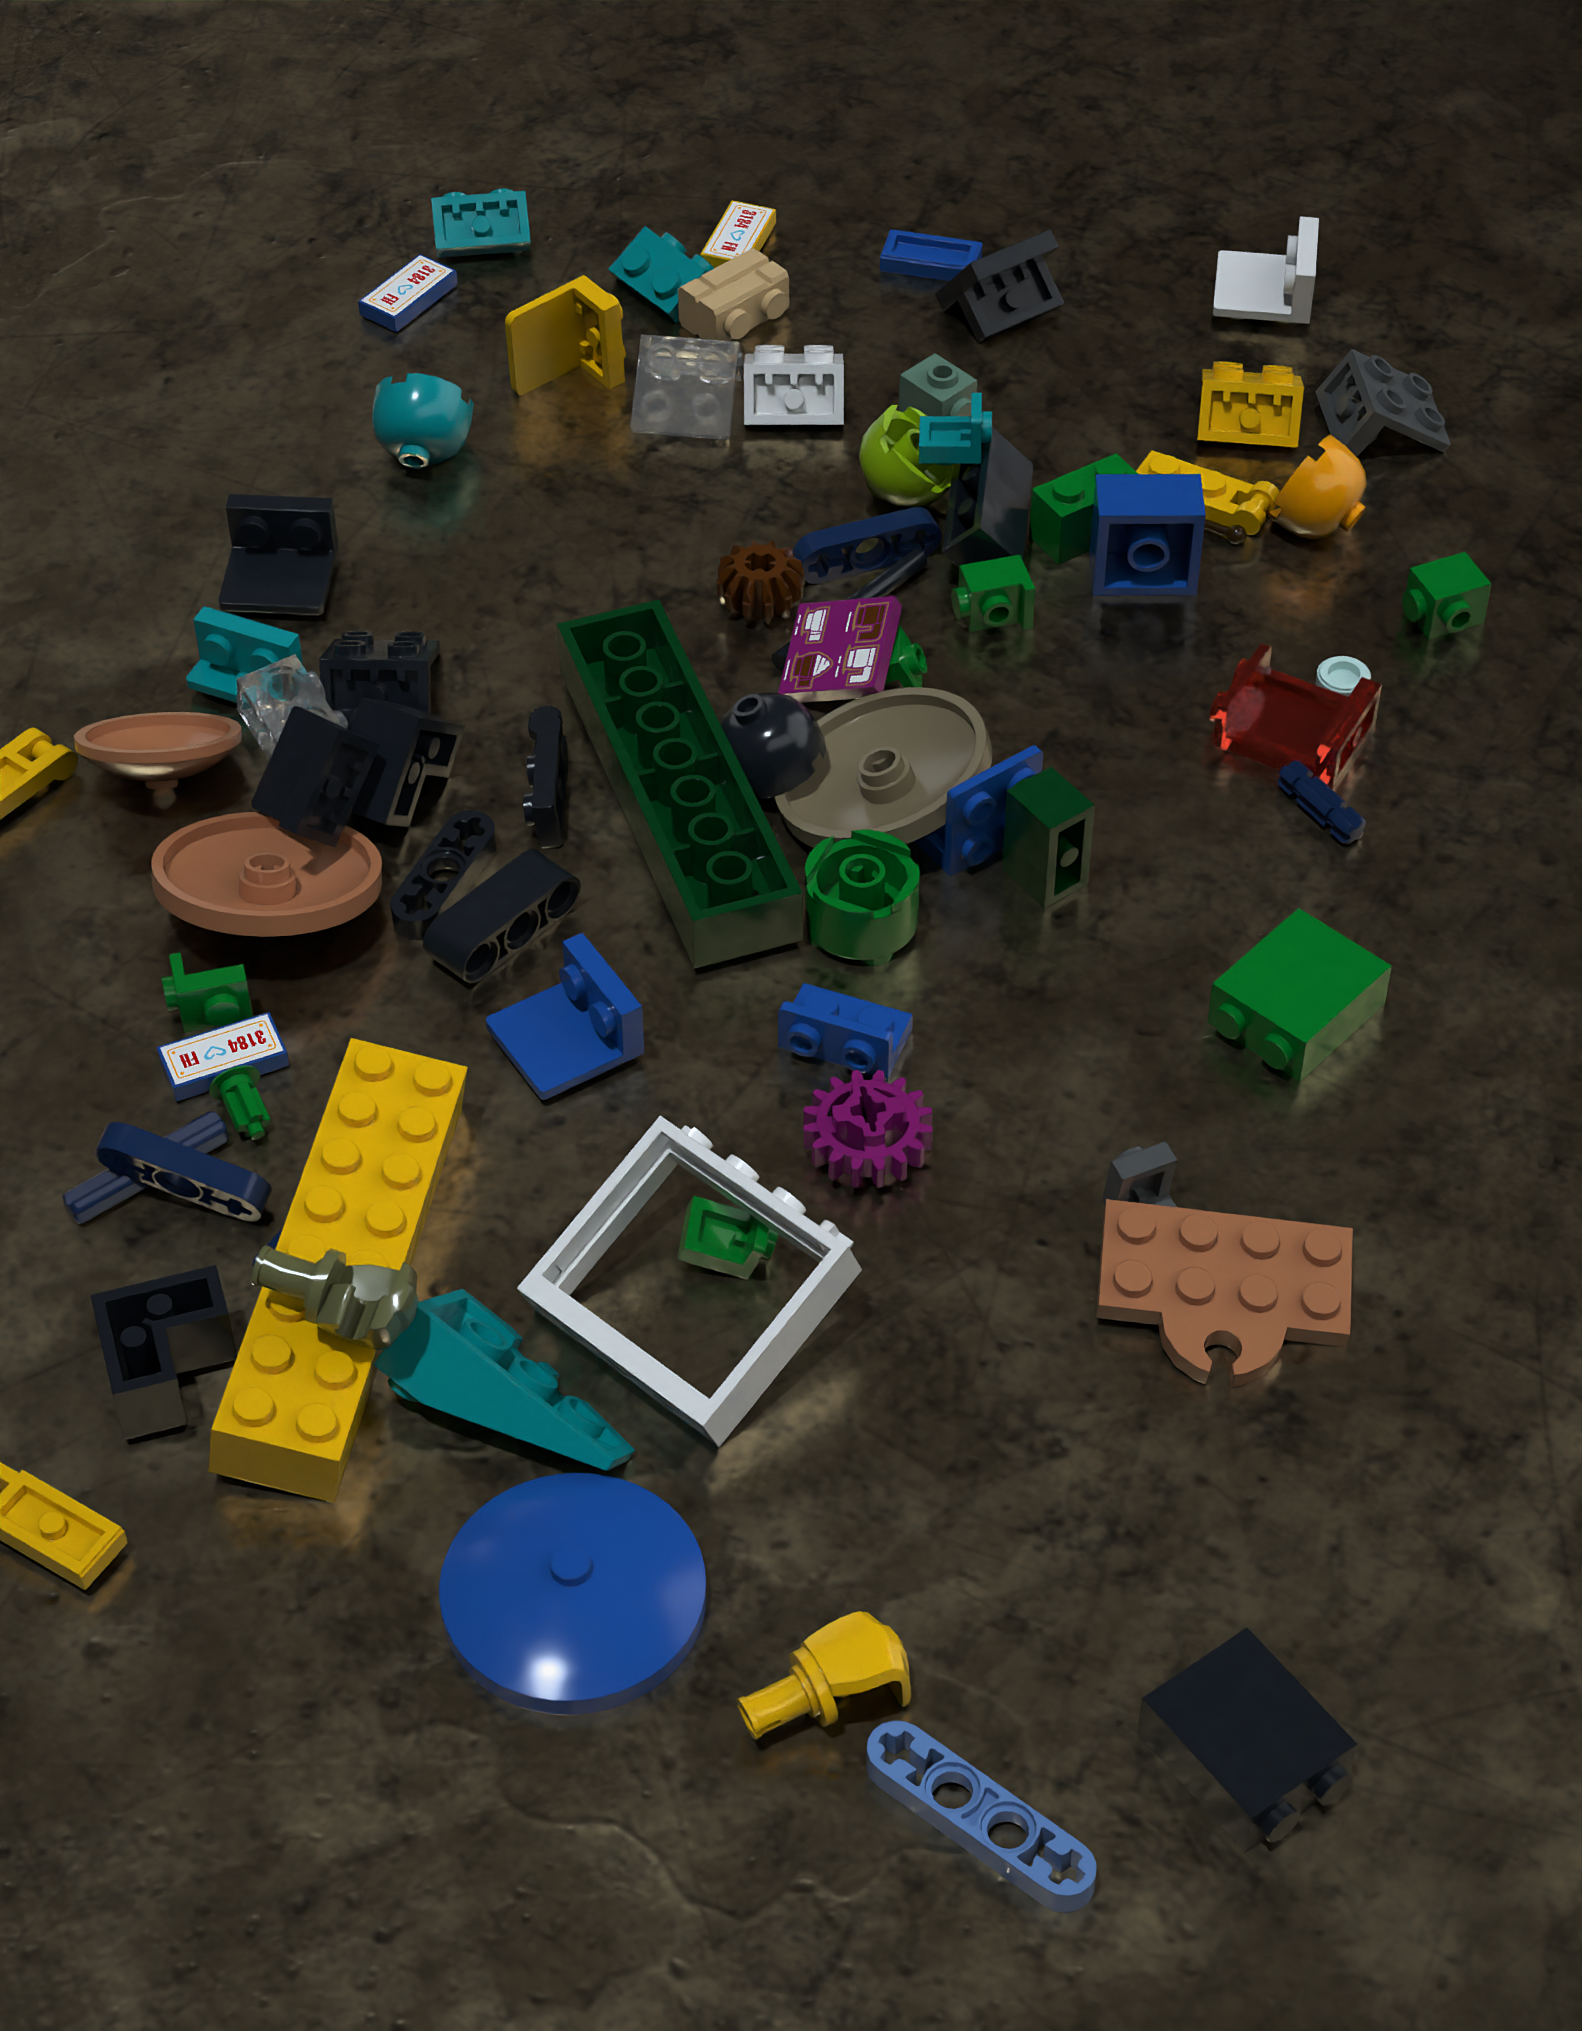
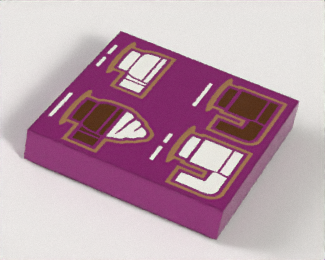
M895 596L799 604L778 693L789 695L800 703L859 699L883 691L902 605Z

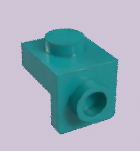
M971 393V416H920L919 463H935L941 466H949L955 463L981 464V443H992V411H982V393Z

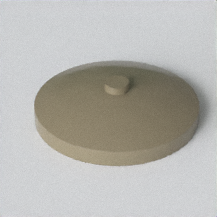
M907 687L881 691L840 706L817 721L825 738L827 751L824 758L819 752L816 759L812 762L815 772L811 777L791 791L775 796V800L787 828L797 839L814 848L822 840L833 835L834 842L851 838V831L862 829L884 832L907 844L930 834L946 824L947 792L951 788L991 767L992 744L979 712L972 704L956 694L923 687Z

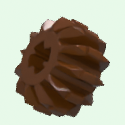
M752 539L749 547L733 545L731 554L720 558L716 590L720 604L725 605L729 617L743 615L747 624H750L755 619H763L769 625L772 617L775 616L788 619L791 609L797 608L801 604L804 569L802 568V561L794 557L792 548L784 547L777 549L774 540L766 545H758Z

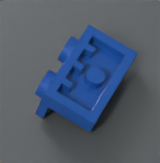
M803 983L794 1002L784 1001L778 1010V1047L793 1051L801 1056H811L845 1066L853 1071L859 1070L860 1073L874 1075L877 1070L884 1071V1077L888 1079L912 1031L913 1014Z

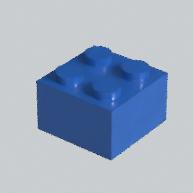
M1095 474L1089 552L1093 596L1197 595L1206 516L1201 474Z

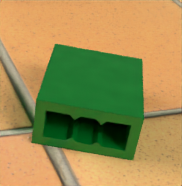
M1297 908L1212 983L1207 1023L1214 1026L1223 1036L1234 1039L1262 1057L1271 1067L1280 1069L1301 1082L1385 1005L1392 965L1310 914Z

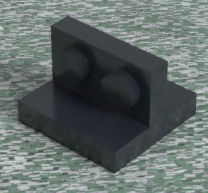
M1051 229L969 263L935 294L942 310L946 311L960 305L977 342L980 343L1060 308L1065 303L1044 261L1045 258L1059 247Z

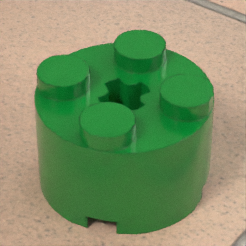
M862 829L851 831V838L834 842L833 835L822 840L813 848L805 863V925L808 940L812 945L823 948L840 957L862 960L868 965L876 966L889 962L893 953L911 940L918 925L920 870L918 863L916 865L911 858V850L903 841L884 832Z

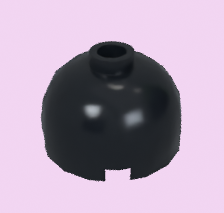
M781 693L746 695L740 698L719 721L752 790L756 792L759 799L772 798L789 792L808 780L815 772L812 762L816 759L819 752L824 758L827 751L825 738L813 715L803 704L789 695Z

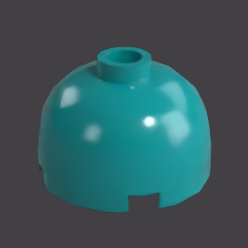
M407 373L405 382L391 384L393 376L384 378L376 386L372 410V428L382 448L398 459L404 466L414 469H422L428 465L442 463L450 460L466 443L470 432L474 403L471 398L466 403L461 399L462 389L436 376Z

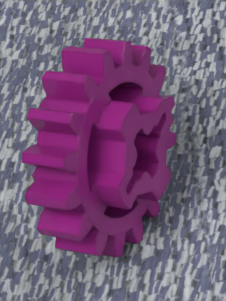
M859 1070L852 1071L851 1082L846 1084L835 1076L830 1078L829 1093L815 1089L812 1092V1106H805L803 1110L804 1149L811 1150V1163L814 1167L829 1163L830 1179L834 1181L843 1173L851 1175L852 1187L857 1188L861 1184L863 1177H872L877 1188L884 1186L885 1175L890 1173L900 1181L907 1179V1164L921 1168L924 1164V1151L931 1150L933 1112L931 1107H923L924 1094L921 1090L906 1094L905 1078L900 1077L892 1084L884 1082V1071L881 1070L876 1071L872 1080H864Z

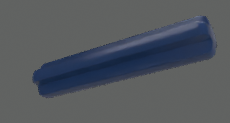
M209 1111L163 1138L207 1154L225 1144L229 1136L223 1120L216 1112ZM107 1168L69 1189L63 1194L62 1198L64 1207L71 1218L77 1224H83L150 1185Z

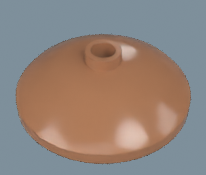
M158 712L121 716L87 725L78 730L74 735L75 750L87 762L119 778L145 781L146 788L155 790L174 788L178 786V779L205 772L230 755L242 741L241 725L235 720L219 715L193 712Z

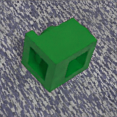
M1020 555L959 565L958 588L952 589V606L958 620H965L969 632L1017 623L1021 624L1023 630L1033 628L1035 586Z

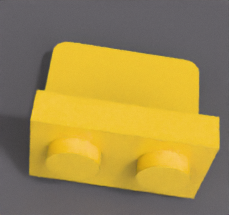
M582 275L511 311L505 318V331L512 390L519 395H523L579 366L609 390L624 383V359L626 352L622 341L621 320L623 319V310L617 298L605 292L585 275Z

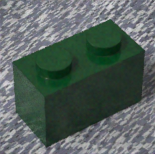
M1052 766L1030 778L1020 780L1007 790L1002 870L1044 909L1088 885L1095 805Z

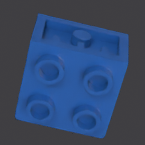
M1032 745L951 788L947 792L946 824L914 842L950 877L971 865L980 864L991 854L1003 849L1007 790L1020 780L1030 778L1042 771L1043 752L1036 745Z
M583 933L562 941L564 967L559 970L561 983L486 1017L487 1030L540 1099H548L644 1054L642 1005Z

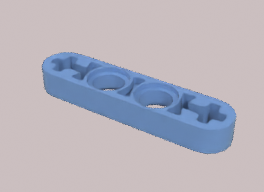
M893 1720L882 1723L872 1731L867 1740L866 1769L869 1778L880 1789L1044 1907L1055 1912L1069 1913L1080 1910L1090 1901L1095 1889L1097 1863L1093 1853L1083 1843L917 1726L906 1721ZM903 1748L909 1751V1763L902 1759L895 1760L891 1765L885 1762V1750L893 1754L899 1753ZM917 1772L923 1776L920 1786H916ZM953 1782L963 1785L970 1792L971 1799L963 1807L951 1809L939 1805L934 1800L932 1793L941 1784ZM1013 1822L1022 1827L1026 1832L1027 1839L1019 1847L1012 1849L1001 1848L990 1840L988 1832L997 1823ZM1041 1844L1045 1845L1043 1859L1036 1854ZM1070 1866L1077 1870L1076 1882L1066 1878L1058 1885L1051 1881L1052 1869L1062 1873Z

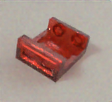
M1261 643L1250 659L1243 658L1240 661L1229 690L1227 692L1221 690L1214 699L1209 715V720L1215 723L1213 746L1280 770L1284 765L1288 766L1294 760L1301 761L1314 773L1311 778L1318 776L1333 790L1376 724L1382 684L1361 677L1349 697L1273 670L1270 667L1272 647Z

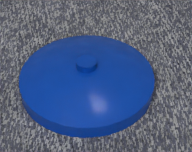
M565 1473L544 1476L521 1483L495 1496L478 1509L455 1536L445 1556L439 1582V1603L444 1632L454 1656L463 1669L479 1685L498 1698L521 1708L547 1714L579 1715L606 1711L627 1704L652 1691L664 1682L688 1656L698 1638L706 1611V1575L702 1553L695 1536L682 1517L668 1503L645 1488L623 1479L594 1473Z

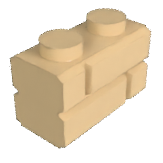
M751 248L678 289L679 321L681 326L693 335H699L700 340L714 350L733 339L744 337L749 330L769 319L780 317L789 308V276L787 270L774 261L769 262L768 257L755 248Z

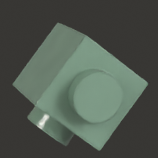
M934 353L900 374L899 411L904 412L910 406L918 409L926 416H971V393H977V380Z

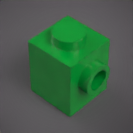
M1466 552L1458 553L1409 569L1406 591L1402 596L1403 609L1407 618L1417 624L1428 640L1484 624L1492 584Z

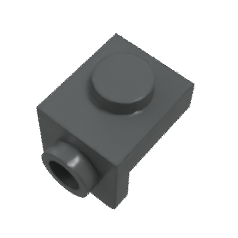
M1166 1141L1145 1149L1143 1147L1130 1148L1111 1161L1102 1198L1104 1206L1106 1199L1176 1207L1169 1195L1177 1158Z

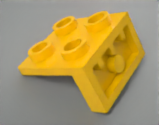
M1217 361L1213 362V370L1202 369V392L1197 440L1298 447L1304 385L1301 376H1294L1292 367L1263 365L1262 373L1244 372L1243 364Z

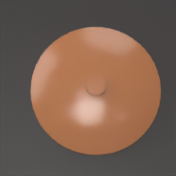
M260 811L234 813L198 821L179 829L164 839L153 853L151 861L152 889L157 901L167 911L190 924L227 934L258 937L306 934L340 925L365 912L376 901L381 892L382 860L378 849L367 837L346 825L334 848L296 835L280 827V821Z

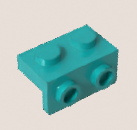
M644 226L608 270L618 281L677 323L679 321L678 289L686 283L700 278L701 275L711 271L714 267L698 254H695L692 259L685 255L687 252L686 248L668 232H665L660 237Z

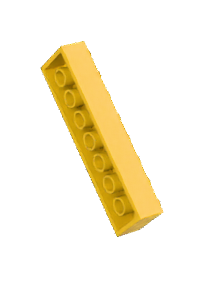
M351 1038L275 1250L316 1264L332 1248L346 1254V1266L377 1265L399 1271L403 1262L411 1266L461 1114L468 1067ZM262 1287L211 1428L208 1472L335 1503L378 1370L373 1364L383 1350L359 1346L329 1334L318 1327L317 1324L305 1320L306 1307H304V1300Z

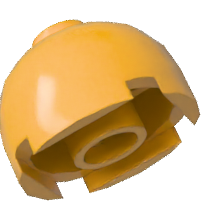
M1331 434L1318 444L1325 452L1317 461L1309 455L1304 459L1275 499L1274 504L1279 508L1268 513L1269 518L1300 538L1310 540L1327 538L1339 527L1348 532L1366 510V506L1360 503L1366 489L1365 470L1360 460Z

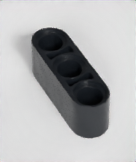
M527 850L441 913L430 924L423 938L424 952L469 984L476 983L563 918L577 902L581 889L580 881L537 850Z

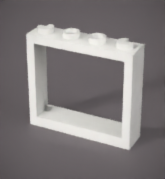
M659 1116L517 1289L538 1314L717 1447H720L862 1269L850 1250L854 1242L840 1233L835 1224L824 1220L820 1226L803 1215L806 1212V1208L789 1192L781 1187H776L771 1193L758 1184V1174L743 1160L733 1154H730L726 1160L722 1159L710 1150L713 1144L695 1127L690 1129L685 1125L680 1130L665 1118ZM678 1164L819 1262V1265L710 1399L569 1296Z

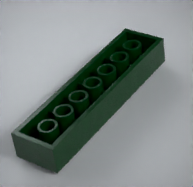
M653 600L557 623L560 673L694 969L803 940V892L660 600Z

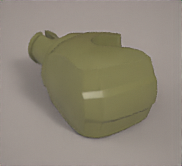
M265 1245L258 1254L251 1276V1283L254 1286H262L304 1300L306 1321L317 1324L318 1327L333 1336L374 1350L389 1349L401 1332L409 1328L417 1312V1273L413 1267L403 1262L400 1271L377 1265L346 1266V1254L331 1248L326 1252L323 1259L321 1258L316 1264L274 1250L272 1247Z

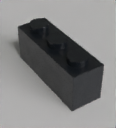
M993 427L992 443H981V464H953L942 554L958 568L959 565L1020 555L1024 561L1033 463Z

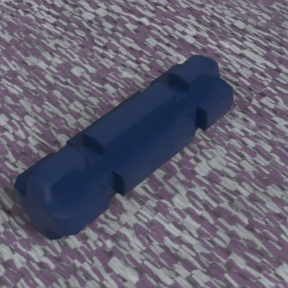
M1294 760L1288 766L1284 765L1280 769L1278 785L1291 797L1295 798L1298 795L1295 801L1325 828L1332 826L1329 832L1342 844L1349 845L1355 839H1360L1363 836V829L1366 824L1365 819L1352 807L1345 809L1348 805L1347 802L1318 776L1311 778L1314 773L1301 761Z

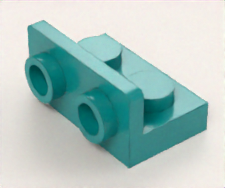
M501 188L487 194L467 195L462 192H451L442 197L431 198L437 258L531 251L526 191H513Z
M203 606L193 619L200 660L186 676L188 688L275 715L282 714L305 683L299 634Z

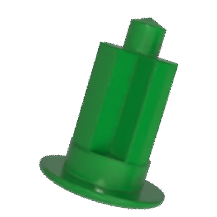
M236 1066L219 1074L210 1084L209 1093L212 1098L224 1102L237 1133L243 1132L245 1137L258 1140L265 1135L263 1127H268L271 1123L268 1112L255 1087L260 1080V1073L253 1066Z

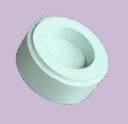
M1348 656L1331 657L1324 660L1317 669L1315 690L1318 696L1329 704L1344 707L1359 704L1367 697L1371 674L1368 667L1355 658Z

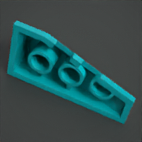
M464 1289L418 1302L416 1316L409 1328L401 1332L389 1349H383L373 1364L389 1377L387 1383L391 1389L407 1400L419 1401L424 1405L608 1471L628 1461L635 1452V1449L589 1403L575 1396H564L557 1389V1380L560 1375L547 1362L539 1361V1363L527 1359L518 1350L524 1339L509 1324Z

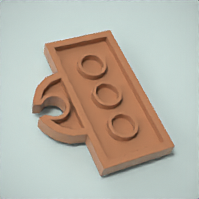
M1106 1199L1103 1212L1096 1318L1158 1325L1162 1347L1174 1366L1193 1380L1203 1384L1207 1382L1212 1365V1360L1205 1352V1348L1211 1345H1224L1233 1350L1238 1358L1232 1364L1229 1373L1230 1387L1243 1386L1263 1377L1278 1361L1284 1340L1338 1347L1347 1346L1351 1327L1353 1228Z

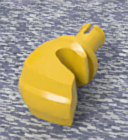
M854 1612L822 1627L801 1643L800 1649L789 1653L791 1668H789L790 1676L746 1697L742 1696L736 1699L743 1722L754 1739L762 1737V1734L805 1713H808L812 1718L815 1717L818 1723L825 1727L838 1720L834 1696L843 1698L849 1694L862 1693L884 1684L888 1685L901 1706L904 1707L909 1704L911 1699L907 1654L901 1639L890 1626L883 1625L868 1612Z

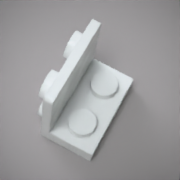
M1300 217L1298 235H1288L1286 255L1219 251L1213 315L1228 317L1234 320L1257 319L1277 321L1283 324L1293 322L1309 324L1316 276L1319 218Z
M782 345L755 346L754 354H745L744 425H844L843 354H834L833 346L806 345L804 346V354H784V346Z

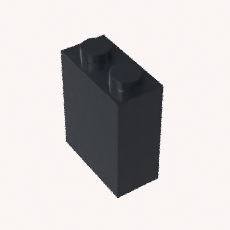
M1247 1627L1144 1696L1141 1701L1137 1734L1245 1853L1264 1839L1273 1843L1283 1838L1297 1824L1301 1813L1318 1801L1322 1805L1332 1803L1347 1790L1353 1780L1351 1772L1358 1744Z

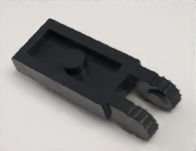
M545 705L534 709L533 712H530L531 716H529L528 731L530 738L535 740L534 755L527 756V777L530 788H533V793H525L523 799L526 825L536 827L540 848L560 847L563 844L568 773V744L566 735H563L561 711L552 705Z

